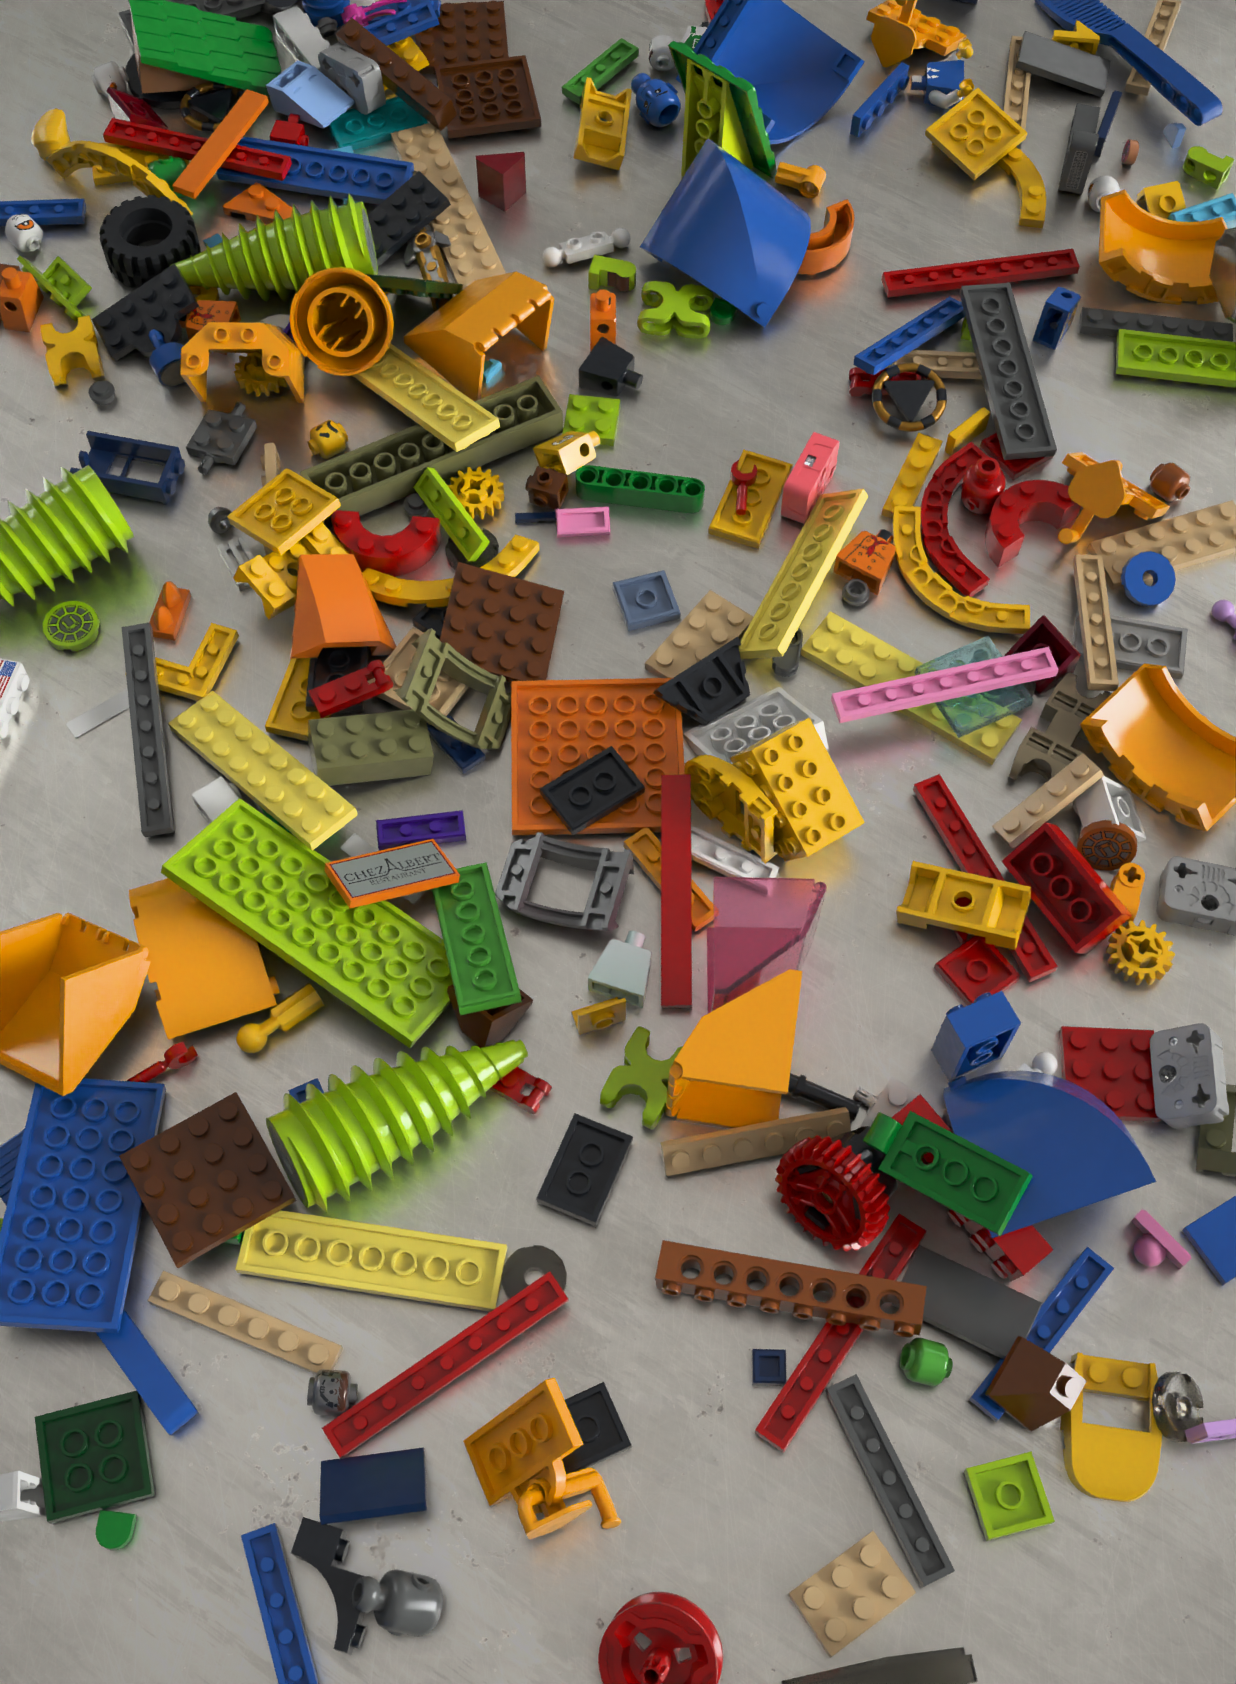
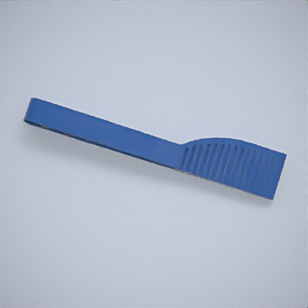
M1035 0L1052 19L1067 31H1073L1075 22L1078 20L1099 35V44L1111 46L1144 79L1148 80L1163 97L1195 125L1201 126L1222 115V103L1215 94L1130 24L1126 23L1125 20H1122L1121 17L1118 18V15L1111 11L1110 8L1107 9V6L1102 2L1100 3V0Z
M25 1128L0 1146V1198L6 1206ZM123 1309L119 1334L96 1332L169 1435H172L199 1413L125 1309Z

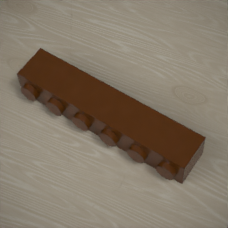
M352 17L336 33L339 43L374 60L380 67L383 84L439 131H442L456 117L457 114L451 98Z

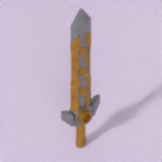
M424 227L411 239L412 243H408L404 254L405 263L408 266L417 259L423 280L449 282L448 273L438 246L441 248L450 247V240L448 236L438 231H434V233L432 230L426 231ZM430 297L434 309L433 312L437 311L451 299Z

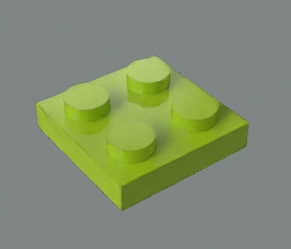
M569 394L562 434L569 431L588 433L594 430L599 435L600 445L614 446L620 399Z
M1032 1452L973 1466L964 1470L986 1541L1055 1522Z

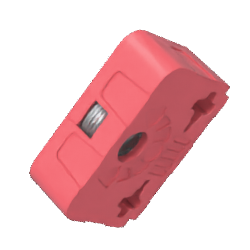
M813 432L784 485L781 516L805 524L817 500L824 493L833 477L837 464L838 440Z

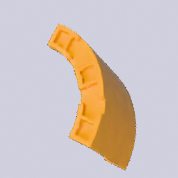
M1125 189L1101 197L1099 264L1114 282L1119 281L1126 286L1127 291L1139 297L1166 304L1181 305L1182 301H1197V305L1231 299L1230 232L1223 217L1197 222L1173 221L1145 211L1129 197Z
M1144 663L1080 723L1091 746L1096 753L1102 752L1111 763L1108 769L1118 780L1158 812L1165 809L1175 815V821L1207 832L1236 803V737L1215 726L1187 701L1175 685L1166 666Z
M169 878L129 890L130 906L136 918L133 921L138 942L149 949L147 960L151 961L147 975L149 982H156L158 989L154 990L158 1000L156 1005L168 1040L277 1005L275 995L280 993L275 976L269 977L257 940Z

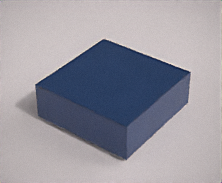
M752 1349V1385L784 1386L787 1382L786 1350Z

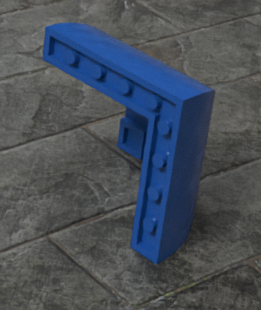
M724 0L693 50L695 54H702L708 57L714 65L725 67L734 77H741L754 86L758 106L762 108L764 126L769 135L770 145L792 140L816 124L843 95L865 62L781 0ZM678 75V76L676 77V80L681 83L680 78H679V75Z
M707 138L640 248L658 261L662 262L664 260L690 276L765 328L799 271L810 239L811 221L808 213L715 142Z
M1001 1071L966 1080L965 1076H961L947 1082L949 1087L944 1088V1100L954 1134L1033 1175L1002 1235L1156 1182L1149 1165L1133 1137L1117 1115L1096 1096L1070 1081L1040 1072ZM989 1231L992 1238H995V1237H998V1236H999V1235H997V1234H995V1233Z

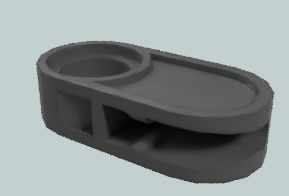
M798 628L794 635L797 641L789 644L784 656L773 657L772 669L778 676L790 677L798 670L803 642V632L800 628Z

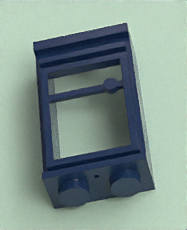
M87 431L86 436L91 449L89 454L86 451L79 452L78 458L82 468L89 465L108 492L160 501L167 505L170 496L174 495L176 491V481L179 474H183L185 468V461L181 457L179 447ZM115 457L127 459L120 476L108 474ZM132 460L165 466L159 482L154 483L125 477ZM71 467L70 472L74 474L80 469Z

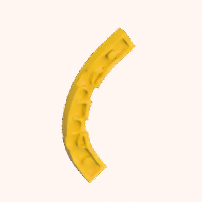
M72 141L61 146L46 159L64 179L78 169L92 168L94 165H100L104 171L119 177L123 175L132 179L133 186L138 188L147 197L148 195H155L157 198L161 196L168 197L171 202L175 200L182 207H185L191 215L193 214L187 207V204L170 189L166 181L159 179L146 167L115 147H109L92 141Z
M1015 147L996 164L1009 176L1013 175L1016 180V187L1020 197L1019 225L1043 229L1046 211V191L1042 177L1032 161L1020 149Z
M893 507L892 536L893 545L896 547L895 558L904 579L925 604L945 618L972 629L1009 634H1025L1030 629V605L991 603L968 595L965 598L953 591V587L945 582L937 572L934 573L927 563L928 559L921 541V507Z
M515 534L496 557L480 568L516 577L538 553L539 542ZM366 568L362 572L375 600L402 607H408L409 603L426 604L427 607L431 608L447 606L454 579L453 577L434 581H415L390 576L371 568Z

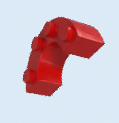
M1027 480L1009 487L999 495L993 505L985 531L987 552L998 568L1019 554L1025 536L1019 528L1021 524L1029 521H1040L1050 524L1058 530L1077 518L1081 506L1069 497L1068 485L1048 480Z
M336 510L331 515L336 539L349 554H354L362 572L366 568H371L394 577L409 574L421 568L432 559L442 539L440 518L412 516L409 525L402 531L393 535L381 536L373 534L363 527L359 512Z

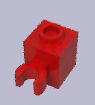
M290 113L288 122L276 120L269 136L270 141L308 146L309 138L308 135H305L304 124L298 123L300 115Z

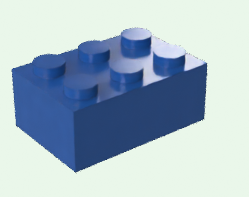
M1002 991L993 995L990 992L984 993L977 997L973 1004L966 1007L957 1005L947 1011L931 1051L948 1081L1003 1058L1021 1025V1021Z

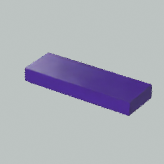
M463 810L376 820L379 851L429 839H434L437 844L466 841Z

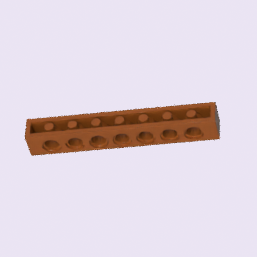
M662 1240L655 1275L657 1289H661V1292L667 1295L680 1296L681 1293L694 1295L695 1299L704 1302H712L713 1299L724 1300L728 1305L738 1308L752 1305L759 1307L763 1312L771 1314L779 1313L780 1310L791 1312L794 1317L805 1320L812 1319V1317L825 1318L826 1322L839 1326L845 1325L846 1322L858 1324L861 1329L875 1332L881 1328L892 1330L893 1334L906 1338L913 1337V1334L920 1335L927 1286L665 1240ZM689 1268H695L700 1271V1274L692 1279L683 1276L684 1271ZM720 1274H728L733 1278L728 1284H719L715 1280ZM759 1279L765 1283V1286L760 1290H753L748 1286V1283ZM786 1285H792L798 1289V1292L793 1296H786L780 1290ZM818 1291H826L831 1295V1299L826 1302H820L814 1298V1294ZM851 1297H859L865 1304L860 1308H853L847 1303V1300ZM887 1302L893 1303L898 1308V1311L893 1314H887L882 1311L880 1306Z

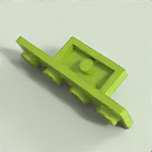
M19 255L17 260L23 265L21 270L31 273L37 279L38 286L48 294L50 291L52 293L50 298L61 308L65 306L64 312L71 319L77 321L78 317L85 316L77 306L90 292L92 287L73 268L57 256L42 274L33 264Z

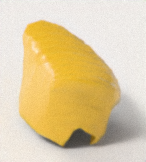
M57 108L49 110L41 116L31 135V143L36 147L43 160H46L48 156L64 144L71 142L63 110Z

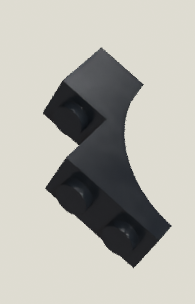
M303 1517L291 1554L314 1566L327 1581L335 1599L338 1617L337 1635L333 1649L352 1655L354 1648H360L366 1626L361 1625L365 1613L356 1610L351 1600L356 1581L364 1576L336 1567L338 1561L343 1563L350 1541L345 1540L347 1533L343 1529L327 1524L321 1525V1522Z

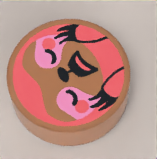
M1127 140L1122 153V164L1132 165L1135 163L1139 152V142L1137 140Z

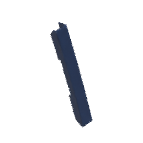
M555 512L515 513V523L556 521Z

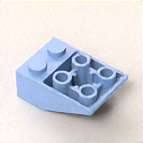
M296 61L266 85L274 111L288 116L290 113L300 115L299 120L323 129L355 104V101L315 66L301 61Z

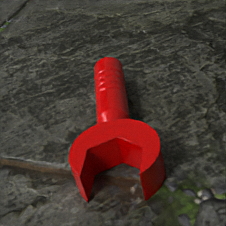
M738 460L731 467L730 478L738 486L736 514L745 515L748 487L756 481L757 467L754 464L752 472L742 474L738 470Z
M184 1042L177 1043L164 1053V1061L156 1062L127 1081L147 1083L164 1073L168 1067L170 1069H180L189 1065L197 1058L198 1054L193 1045L187 1049Z

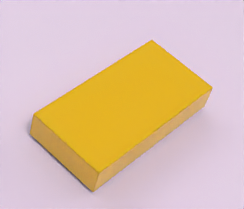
M983 407L948 434L945 452L952 456L986 430L991 412Z

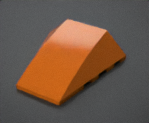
M311 554L299 556L296 584L297 596L294 607L295 619L292 630L293 642L290 659L318 658L323 648L370 646L371 656L390 655L397 646L354 554Z

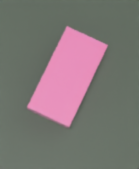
M609 506L555 509L557 538L610 535Z

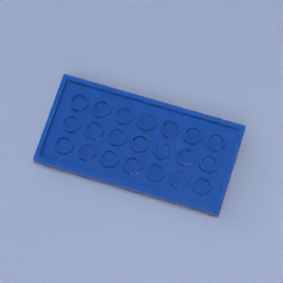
M83 1078L72 1093L61 1096L35 1083L0 1231V1326L119 1334L144 1206L119 1156L157 1135L166 1092L165 1084Z

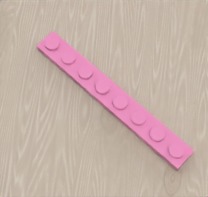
M1049 647L832 693L831 701L839 723L1054 677L1058 673V667Z

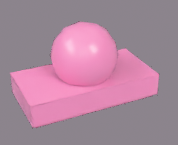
M1142 1209L1132 1219L1131 1222L1144 1234L1137 1238L1133 1248L1134 1255L1140 1263L1150 1267L1157 1266L1167 1257L1180 1270L1191 1259V1255L1146 1210Z

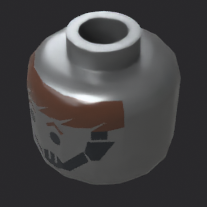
M319 1370L315 1378L310 1377L307 1405L312 1406L314 1413L317 1415L340 1416L348 1410L349 1405H356L358 1384L351 1383V1376L347 1371Z

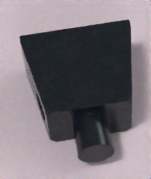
M604 337L599 339L578 369L580 388L614 397L619 396L626 385L638 390L642 384L643 375L634 372L635 357L633 354Z

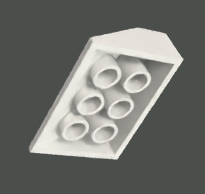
M780 687L720 715L705 726L701 724L683 733L685 740L696 756L711 755L733 764L730 757L785 726L810 718L826 750L829 749L823 720Z

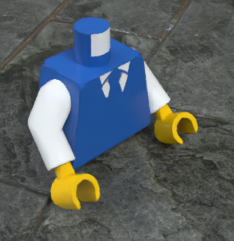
M967 38L961 40L958 44V52L954 51L941 61L926 64L924 76L912 75L910 90H922L925 104L938 106L942 109H952L963 100V97L965 98L973 92L975 86L970 78L964 80V60H961L962 57L968 59L973 55L970 40Z

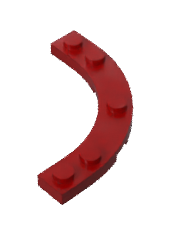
M972 442L954 453L938 467L927 488H925L920 506L921 537L930 559L940 573L964 596L968 595L970 597L986 587L990 578L961 552L953 537L949 535L947 513L951 497L963 483L961 476L981 458L989 457Z

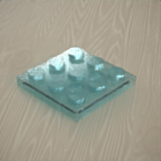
M986 636L917 666L915 675L1003 656L990 637ZM1023 684L935 702V704L958 738L1031 706L1034 699Z

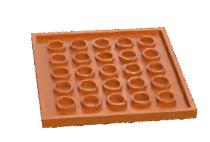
M672 678L511 681L512 836L536 835L537 832H542L544 835L571 834L542 797L540 788L610 746L616 750L644 785L645 792L577 834L637 833L643 828H649L652 832H661V775L685 774L682 712L653 693Z

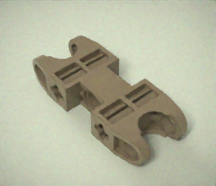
M1069 672L1056 685L1040 715L1042 719L1050 722L1048 728L1043 733L1031 726L1018 748L1009 777L1017 780L1019 776L1022 777L1028 772H1036L1041 774L1047 782L1080 756L1082 752L1072 747L1077 737L1088 741L1080 723L1112 693L1104 691L1103 694L1100 693L1094 698L1084 697L1076 689V679L1078 676Z

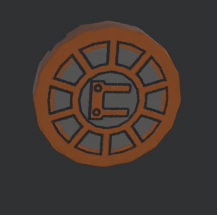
M1110 820L1093 822L1081 830L1080 836L1077 839V850L1092 868L1111 871L1120 869L1126 863H1131L1137 852V838L1134 831L1127 825L1120 822L1119 825L1112 824Z

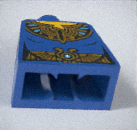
M1057 287L1045 302L1032 341L1056 350L1073 321L1081 296L1073 291ZM1057 322L1056 324L1058 325L1053 329L1050 327V323Z

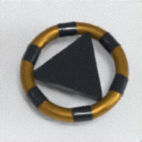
M213 81L199 84L185 93L180 104L181 116L184 122L192 128L202 132L213 133L227 115L232 95L234 94L239 100L244 91L240 88ZM213 90H214V91H217V92H213V93H210V94H207V95H203V96L198 97L200 94L205 93V92H208V91H213ZM189 107L207 116L208 122H200L194 119L189 111Z
M908 362L895 364L884 370L873 385L872 404L877 415L883 422L897 430L907 432L924 430L935 424L946 408L947 394L944 383L932 369L922 364ZM903 372L916 373L928 379L887 381ZM883 386L897 405L898 411L904 415L908 422L890 415L884 408L882 402ZM934 386L937 399L934 411L925 418L913 422Z

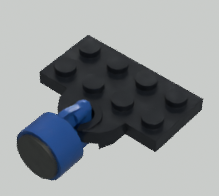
M173 264L91 320L111 358L115 361L137 349L144 356L150 358V365L161 384L176 386L185 382L181 376V348L183 345L177 343L178 339L182 340V328L179 319L199 307V304L180 269Z

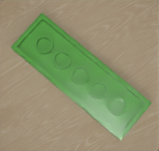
M487 862L457 868L456 870L460 874L459 882L434 888L432 893L460 1015L520 1003L522 1002Z

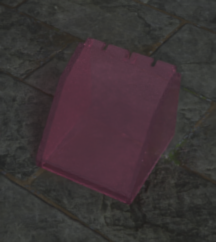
M713 878L714 928L707 927V1014L789 969L801 971L815 937L827 889L825 883L817 882L815 884V879Z

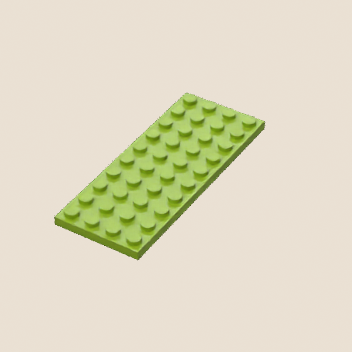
M240 798L162 865L161 873L408 1048H411L451 1003L447 989L453 982L442 938L387 900L349 909L324 872L325 863L331 861L315 850L309 849L298 838Z

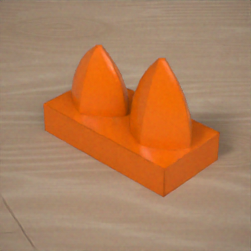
M171 581L165 582L149 622L152 626L153 637L176 640L192 597L190 590L177 588Z

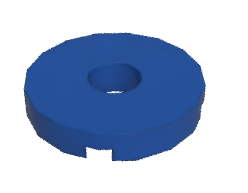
M1152 551L1141 552L1130 558L1122 568L1120 578L1121 584L1124 585L1126 590V596L1135 604L1145 607L1158 605L1168 599L1174 590L1176 581L1174 568L1169 560L1161 554ZM1145 572L1153 577V584L1151 586L1146 585L1143 581V574Z

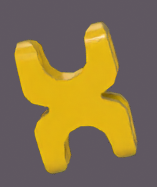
M90 315L78 317L77 327L68 333L55 331L52 323L40 325L44 345H46L47 351L45 358L54 386L67 384V374L76 368L89 370L92 378L104 376L103 364L97 349L98 341Z

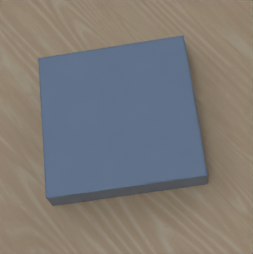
M665 570L613 582L612 588L628 631L680 619L681 613Z

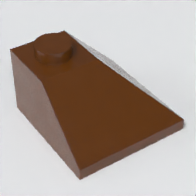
M453 984L448 986L447 989L462 1033L481 1048L491 1046L503 1040L533 1003V999L520 990L522 1001L520 1003L460 1015Z
M1018 1336L985 1395L1025 1429L1033 1431L1071 1411L1087 1381L1064 1361L1027 1339Z

